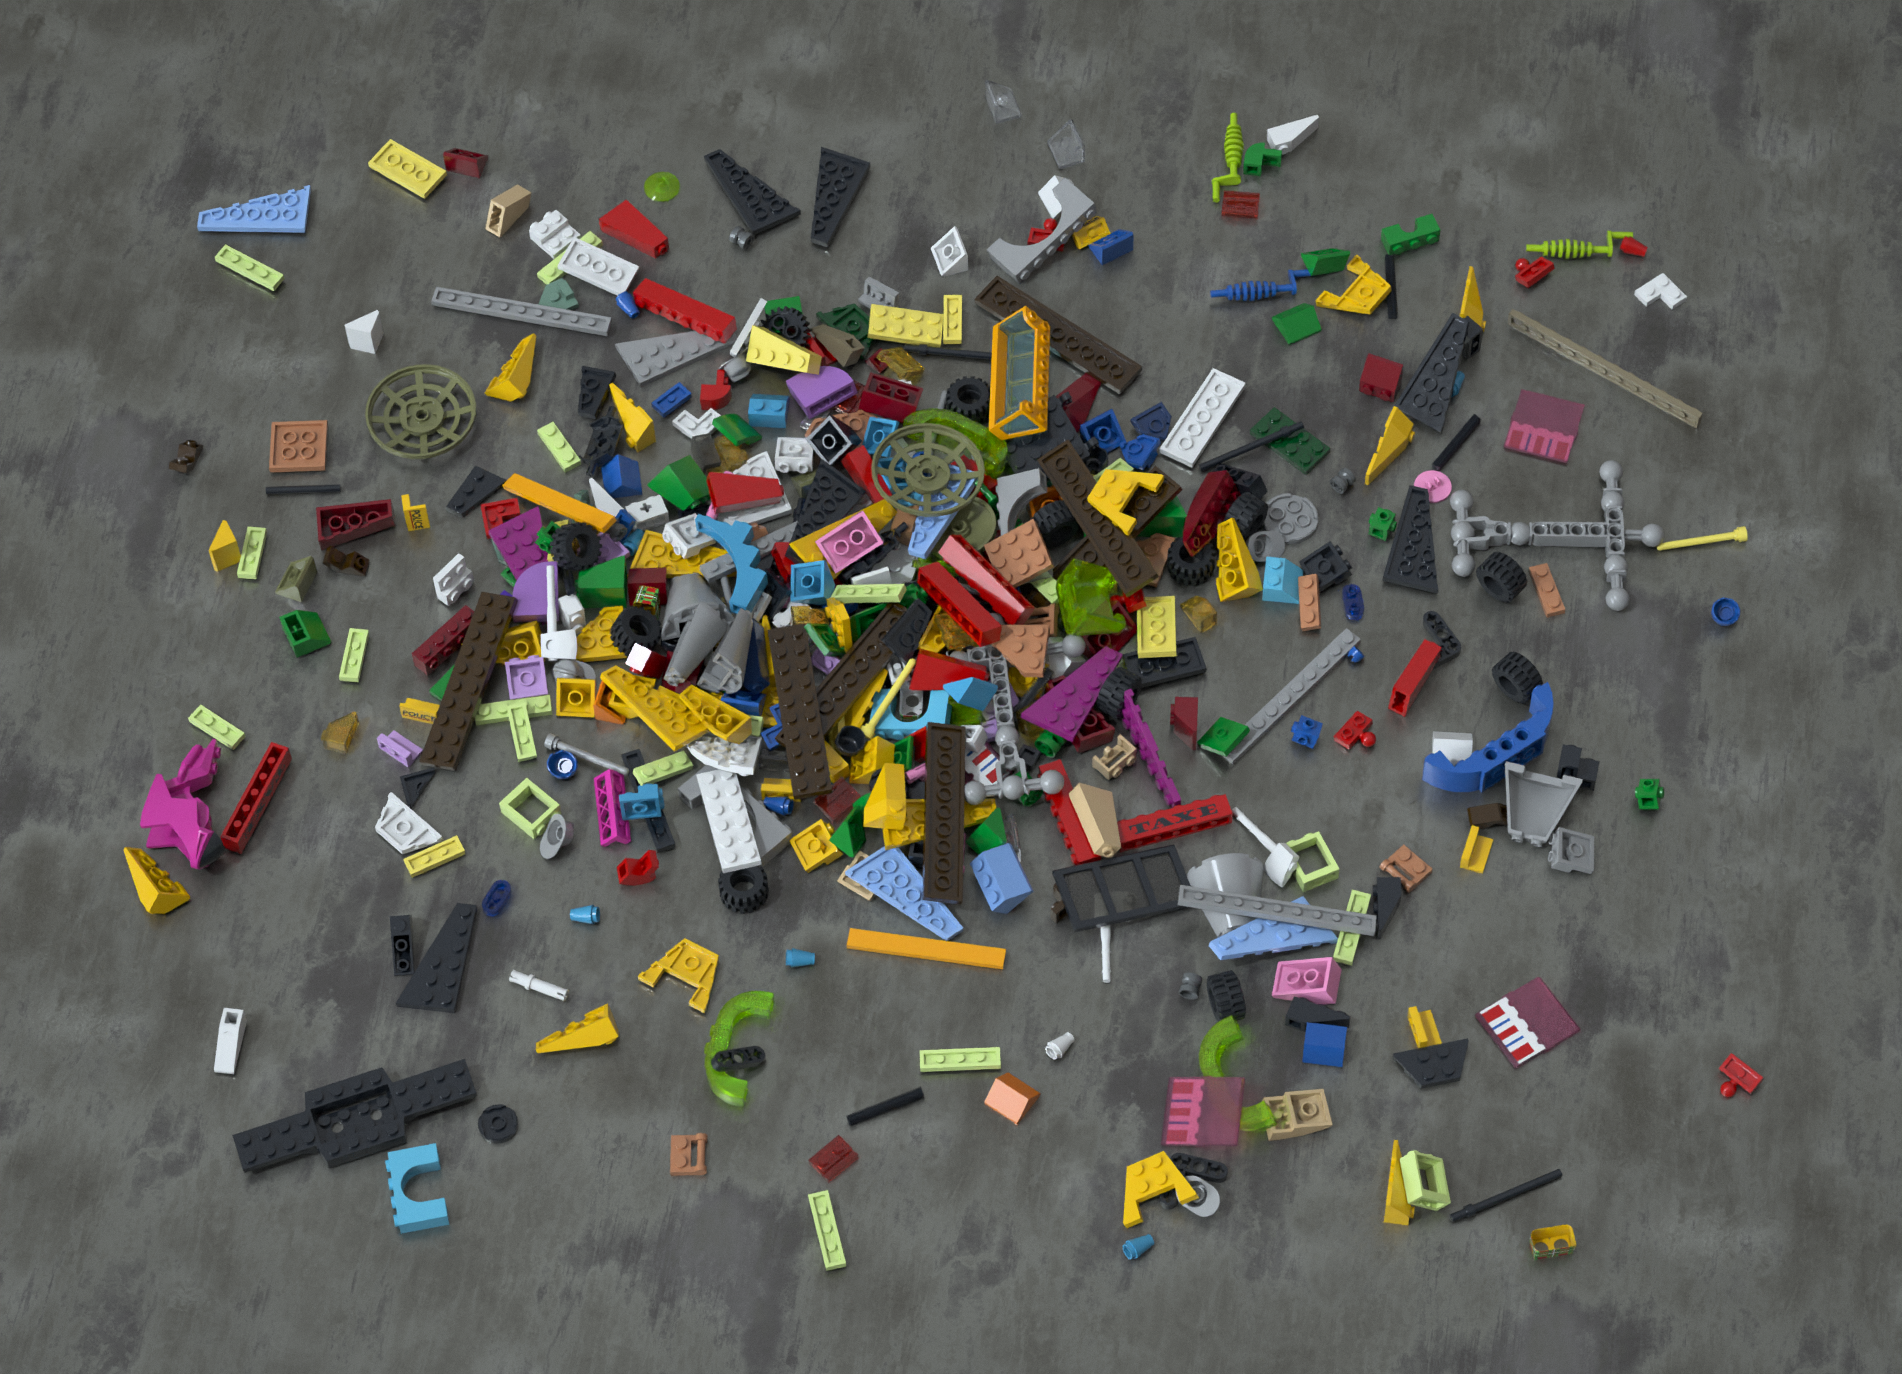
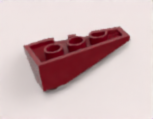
M1087 373L1056 396L1058 399L1065 392H1069L1073 402L1062 408L1078 434L1080 433V425L1085 423L1092 403L1101 386L1100 381Z

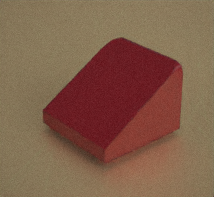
M882 348L865 360L866 364L879 374L893 362Z

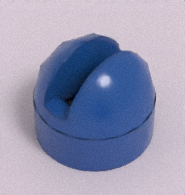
M1353 646L1348 652V658H1352L1351 662L1354 663L1361 661L1365 657L1356 646Z

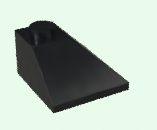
M829 415L806 438L818 456L831 466L843 459L863 442L850 426L832 415Z

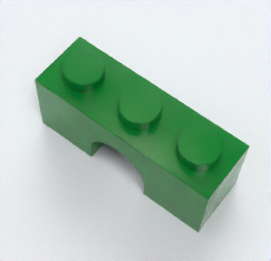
M1433 214L1415 218L1414 232L1403 231L1399 224L1382 228L1381 241L1388 255L1400 254L1404 251L1417 249L1420 246L1434 244L1439 241L1441 230Z

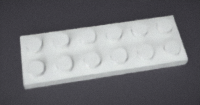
M1213 368L1160 447V453L1189 467H1193L1244 390L1246 383Z
M721 769L696 774L722 872L727 873L761 865L760 855L737 774Z

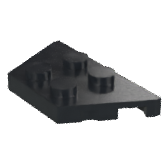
M1466 1038L1393 1053L1392 1057L1395 1062H1398L1404 1068V1072L1414 1079V1082L1421 1089L1457 1082L1461 1078L1469 1040Z

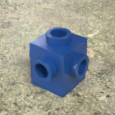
M1301 715L1299 721H1294L1291 728L1293 733L1291 741L1313 749L1319 738L1323 723Z

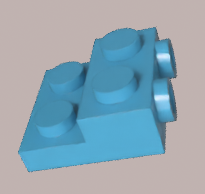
M644 784L638 786V793L627 792L619 795L623 820L662 817L661 809H665L662 788H658L657 784Z

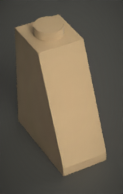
M517 184L491 199L486 230L501 237L528 209L531 192Z

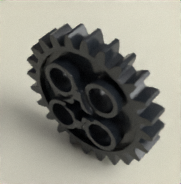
M787 306L784 309L778 307L777 312L771 310V316L765 314L766 320H760L763 324L760 327H765L775 333L772 330L774 327L801 347L810 345L806 342L807 339H811V336L807 334L812 331L807 327L810 325V322L806 321L807 317L793 307L788 308Z

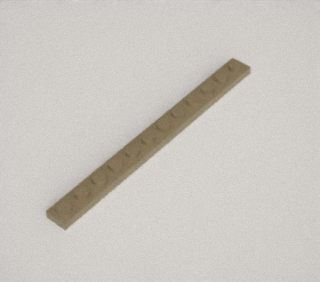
M1512 309L1509 313L1507 323L1509 326L1689 425L1698 428L1701 424L1703 413L1697 408L1691 407L1682 400L1669 395L1666 391L1654 387L1647 381H1643L1633 373L1623 370L1617 364H1612L1602 356L1592 353L1586 347L1580 346L1571 339L1561 336L1553 329H1549L1541 325L1540 322L1530 319L1522 312Z

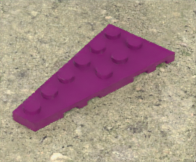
M539 506L489 530L490 537L516 581L531 566L548 562V553L541 550L535 543L539 538L536 534L542 528ZM547 621L541 622L542 626L547 624Z
M1105 646L1022 712L1020 718L1073 742L1095 705L1103 683L1111 672L1117 668L1123 654Z
M1132 689L1124 691V709L1122 710L1124 719H1122L1123 726L1126 730L1129 729L1133 744L1137 745L1140 749L1141 759L1146 760L1150 775H1154L1156 778L1157 788L1159 791H1163L1167 806L1173 808L1176 805H1181V798L1172 778H1167L1166 764L1164 760H1159L1157 753L1159 749L1148 724L1142 722L1141 709L1139 705H1134L1133 703L1134 693Z

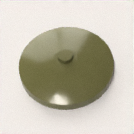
M975 497L971 503L959 510L931 553L943 559L938 552L950 535H961L980 554L986 550L984 545L993 541L997 532V520L990 505L984 500Z

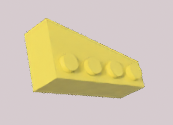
M752 325L746 362L819 375L822 356L769 331L765 327Z

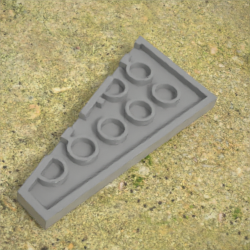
M697 331L617 343L615 345L636 381L642 387L734 345L738 337L733 333L724 344L704 334H699Z

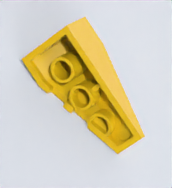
M1469 266L1460 317L1465 318L1469 316L1483 328L1484 332L1486 321H1483V309L1474 268Z
M886 669L880 672L844 715L845 726L852 725L861 728L865 720L863 715L873 705L872 697L875 692H880L888 673Z
M884 763L864 808L863 827L903 830L906 818L904 764Z
M124 848L140 901L146 911L151 914H166L190 899V895L178 881L174 883L168 878L170 874L166 870L162 871L155 866L156 862L142 849Z
M607 1003L586 1013L584 1020L569 1023L565 1031H556L536 1043V1052L544 1053L599 1046L604 1043L610 1044L614 1042L619 1035L610 1006Z
M1394 1140L1384 1222L1408 1225L1409 1218L1413 1219L1415 1206H1411L1407 1202L1400 1164L1402 1155L1398 1140Z

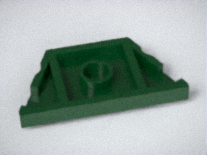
M854 303L845 307L832 308L831 312L822 313V311L816 313V318L824 325L854 335L865 347L859 358L865 359L874 339L868 338L870 317Z

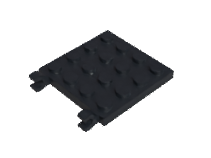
M1065 392L1058 399L1055 395L1048 398L1046 431L1006 440H1000L991 433L1014 474L1039 468L1046 475L1037 459L1066 440L1070 441L1082 461L1091 458L1089 452L1100 447L1096 437L1089 439L1084 444L1062 407L1073 402L1069 392ZM1024 415L1018 416L1011 422V434L1018 431L1022 432V430L1027 431L1025 429L1039 428Z

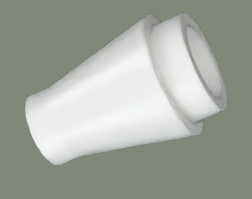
M1066 1032L1064 1035L1048 1042L1045 1047L1048 1056L1054 1060L1061 1058L1075 1041L1073 1035Z

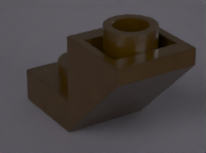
M186 440L179 444L177 459L169 462V469L183 473L192 471L202 452L203 445L197 444V441Z
M330 546L326 550L322 564L337 573L363 577L365 576L369 559L356 551L345 555L333 546Z
M1491 803L1467 809L1470 826L1473 825L1483 830L1495 823L1508 826L1507 805Z
M1067 875L1064 879L1070 892V877ZM1055 883L1053 886V897L1058 901L1051 907V920L1057 924L1067 915V911Z

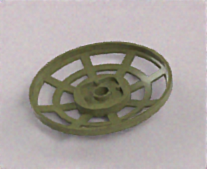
M413 365L396 370L377 384L368 398L365 418L370 435L387 452L402 458L427 459L452 450L467 437L475 422L476 402L471 387L457 373L436 365ZM423 373L449 378L450 382L445 388L434 384H423ZM415 374V385L408 386L397 393H394L388 387L403 377ZM457 384L467 394L470 401L469 406L460 408L457 399L451 393ZM424 390L439 392L440 395L436 399L424 396ZM417 391V397L411 398L407 402L401 398L410 392ZM383 392L390 398L383 416H372L374 404ZM448 398L454 410L444 412L441 405L442 402ZM396 403L401 407L399 417H389L390 411ZM471 412L470 422L461 436L455 434L454 432L459 425L460 415ZM420 414H426V415H427V416H426L425 418H423V419L417 418V416L420 415ZM455 417L450 430L442 427L444 419ZM372 423L384 424L392 440L386 444L381 442L374 431ZM390 424H401L404 431L397 436L392 431ZM435 432L443 435L433 442L428 443L427 436ZM409 435L420 437V444L404 441V439ZM447 439L454 441L442 449L428 453L429 447L439 445ZM401 444L409 448L420 449V454L404 453L392 448Z
M932 423L908 425L889 434L876 448L871 468L875 487L888 503L905 513L923 517L949 515L966 507L980 492L985 471L981 453L968 437L950 427ZM924 433V443L912 444L902 448L896 441L910 434ZM932 433L948 436L960 444L952 451L943 445L932 443ZM890 445L897 454L891 460L889 469L878 467L882 453ZM924 449V455L913 459L908 455L912 451ZM965 449L974 457L978 471H966L965 464L959 457ZM937 450L948 456L942 460L937 456L931 455V451ZM902 458L907 463L905 472L894 471L896 464ZM955 461L961 473L950 474L948 465ZM930 473L932 474V476L925 477L923 474ZM877 474L888 476L889 482L896 494L888 496L883 491ZM894 478L905 479L908 487L900 490ZM978 478L972 495L967 500L960 497L959 495L966 485V480ZM961 480L959 487L954 493L946 488L949 481ZM912 492L922 494L923 502L914 500L907 495ZM942 493L947 497L940 501L931 502V495ZM904 499L911 504L923 506V511L908 508L896 501ZM951 501L959 504L949 509L931 511V507L941 506Z

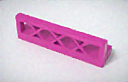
M608 769L594 778L600 842L603 847L615 841L623 844L631 842L629 820L622 819L619 795L626 793L624 775ZM605 780V784L602 789L601 781ZM607 795V801H606L605 805L603 806V800H604L605 796ZM607 812H609V817L605 822V817L607 815ZM611 829V836L607 838V833Z

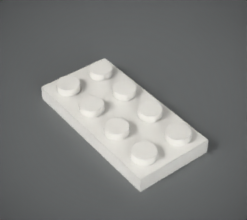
M574 237L560 260L558 269L618 296L620 293L628 290L639 271V266Z

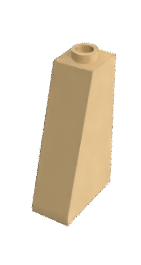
M1079 782L1069 793L1071 802L1094 854L1112 858L1121 848L1112 792Z

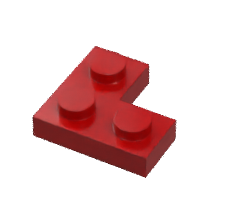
M517 498L480 504L487 539H491L489 530L503 524V520L512 519L520 515Z

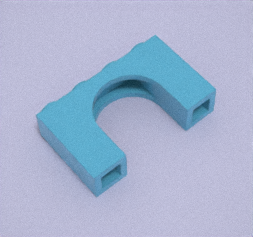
M881 689L879 693L875 692L870 720L890 689ZM931 690L926 713L916 721L902 722L895 718L897 697L895 696L876 725L874 737L879 736L883 739L902 740L925 727L927 722L950 724L953 698L945 690Z
M436 1143L388 1152L389 1160H385L387 1172H391L388 1184L389 1189L394 1191V1196L391 1197L392 1208H396L397 1214L393 1215L395 1227H399L402 1234L450 1225L445 1198L416 1202L404 1195L405 1185L412 1177L422 1173L441 1170Z

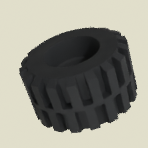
M964 376L961 380L959 378L956 379V383L952 382L946 394L949 417L954 419L955 423L960 422L961 426L967 424L968 427H973V424L978 426L981 421L983 423L987 421L990 408V386H988V383L986 381L982 382V379L979 377L975 379V376L970 378ZM965 399L977 400L973 404H965L962 401Z
M1245 492L1231 505L1224 521L1234 518L1246 542L1250 535L1261 529L1267 516L1268 504L1249 492Z
M1063 500L1045 505L1031 518V520L1034 519L1036 521L1045 545L1049 549L1058 547L1070 540L1080 527Z
M578 522L562 525L561 528L555 530L556 534H553L551 537L553 541H550V546H552L550 553L554 555L552 559L557 561L559 567L569 571L585 570L593 567L594 563L598 562V556H601L602 553L600 551L602 544L599 542L601 537L596 535L598 533L597 530H592L593 526ZM574 538L578 540L580 545L578 556L575 555L572 549Z
M1183 537L1176 538V541L1172 542L1168 549L1167 567L1173 579L1177 578L1176 582L1178 583L1184 582L1186 586L1188 584L1196 586V583L1203 584L1204 580H1209L1215 567V550H1213L1212 543L1209 544L1208 542L1195 556H1192L1198 558L1199 562L1187 563L1182 559L1191 556L1183 543Z
M1493 552L1476 570V576L1484 590L1501 602H1511L1527 586V576L1520 565L1510 556L1501 552Z
M628 607L619 614L610 630L611 641H614V647H618V651L625 653L627 657H629L635 643L653 651L662 637L661 622L656 619L657 616L655 614H651L650 610H644V607ZM631 629L638 631L641 636L635 634Z
M1509 652L1492 667V676L1496 684L1506 696L1515 702L1526 703L1531 698L1533 689L1543 684L1542 677L1537 668L1520 653Z
M1121 666L1117 667L1107 677L1100 689L1097 698V708L1115 719H1122L1124 717L1122 713L1124 709V691L1132 689L1134 693L1133 703L1135 704L1141 691L1142 678Z
M758 865L727 873L721 871L720 878H718L719 892L722 903H725L728 909L732 908L733 912L736 913L738 910L740 914H744L745 911L753 912L754 908L758 910L760 904L764 905L766 902L765 898H768L769 889L767 875L764 873L762 866L759 867ZM740 882H749L754 885L747 891H738L733 888Z
M1230 970L1208 976L1207 992L1216 1020L1222 1025L1244 1019L1246 1015L1245 999L1236 974Z

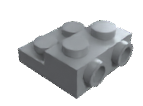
M1561 827L1550 835L1548 843L1552 845V850L1549 852L1548 861L1551 862V868L1568 873L1572 869L1588 874L1594 871V836Z

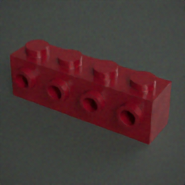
M465 605L412 653L414 665L427 676L462 646L474 611Z

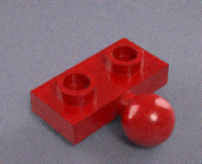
M1048 218L1044 222V229L1031 227L1027 245L1039 243L1050 236L1058 226L1057 221L1053 218ZM1065 244L1060 245L1056 251L1063 252Z
M1542 256L1531 264L1527 259L1520 258L1515 263V268L1519 271L1515 275V279L1518 283L1529 288L1554 270V263Z
M1142 588L1129 597H1126L1123 592V596L1113 595L1109 599L1119 601L1122 606L1125 603L1129 613L1147 606Z
M1356 711L1333 736L1334 741L1349 750L1359 739H1361V743L1364 746L1372 747L1376 743V736L1374 733L1366 731L1372 726L1373 720Z
M1732 1053L1719 1067V1070L1731 1079L1724 1082L1720 1087V1091L1725 1097L1734 1096L1737 1091V1085L1752 1094L1764 1080L1761 1075Z

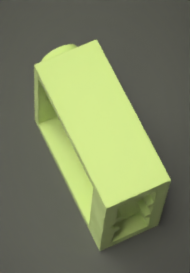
M528 778L522 781L499 803L501 813L533 839L546 831L549 821L554 814H561L560 805ZM531 794L549 807L533 824L515 810Z
M1319 831L1308 833L1301 839L1291 840L1286 843L1295 853L1317 844L1328 864L1324 868L1305 875L1297 862V868L1293 871V875L1302 892L1339 878V867Z
M1417 1150L1410 1151L1407 1155L1400 1158L1408 1204L1438 1211L1451 1203L1442 1158L1435 1157L1432 1154L1420 1153ZM1419 1169L1426 1171L1429 1190L1423 1189Z

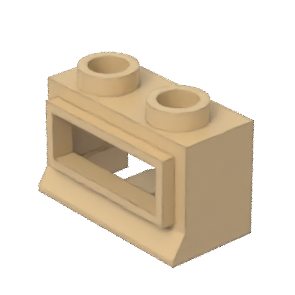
M1120 734L1118 736V744L1114 748L1107 746L1104 749V756L1099 759L1096 755L1092 757V767L1097 769L1108 780L1112 777L1117 778L1126 765L1131 766L1136 761L1137 749ZM1122 752L1125 754L1110 768L1107 767V765L1111 763L1115 758H1117Z

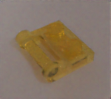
M902 347L882 350L877 355V359L885 362L898 374V378L901 380L922 375L925 370Z

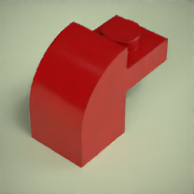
M717 369L716 385L701 384V410H709L710 408L719 410L728 405L732 398L729 377H725V370Z
M648 850L640 859L625 858L617 866L619 884L636 886L647 884L656 879L655 871L659 868L656 850Z

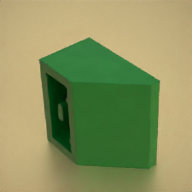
M295 610L279 617L282 629L296 658L332 643L317 612Z

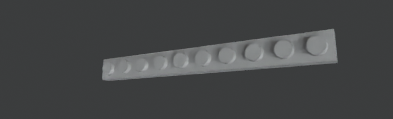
M436 287L431 300L433 306L608 336L612 323L611 317Z
M866 493L845 517L873 505V502ZM798 521L752 541L750 545L760 550V557L762 558L771 553L774 543L790 542ZM728 553L700 565V571L708 583L737 571Z
M1346 628L1245 724L1249 727L1250 732L1227 757H1223L1234 764L1348 655L1349 650L1353 646L1357 647L1361 643V639Z
M1180 885L1178 905L1370 936L1375 934V915Z

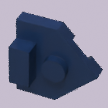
M1160 402L1131 418L1130 422L1139 435L1145 434L1159 438L1160 441L1164 442L1168 435L1172 416L1164 404Z

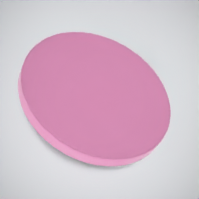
M1425 471L1414 482V486L1428 489L1429 503L1442 502L1451 493L1452 485L1450 479L1439 471Z

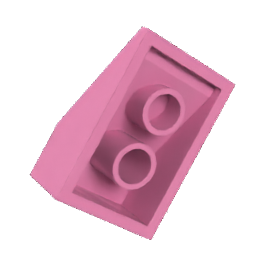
M864 511L858 512L815 541L835 574L883 544Z
M1333 957L1278 962L1272 997L1292 1001L1295 996L1306 998L1315 1004H1336L1342 969Z

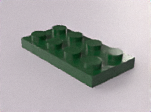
M1274 407L1250 429V434L1258 440L1279 431L1281 427L1286 425L1289 427L1296 424V422ZM1304 428L1291 433V436L1287 438L1282 437L1265 444V446L1305 475L1330 453L1331 449Z

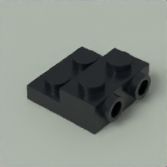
M1331 541L1299 561L1307 575H1318L1319 593L1333 583L1338 585L1353 575L1350 571L1353 567L1347 559L1343 560L1341 557L1344 553L1338 544L1334 546Z

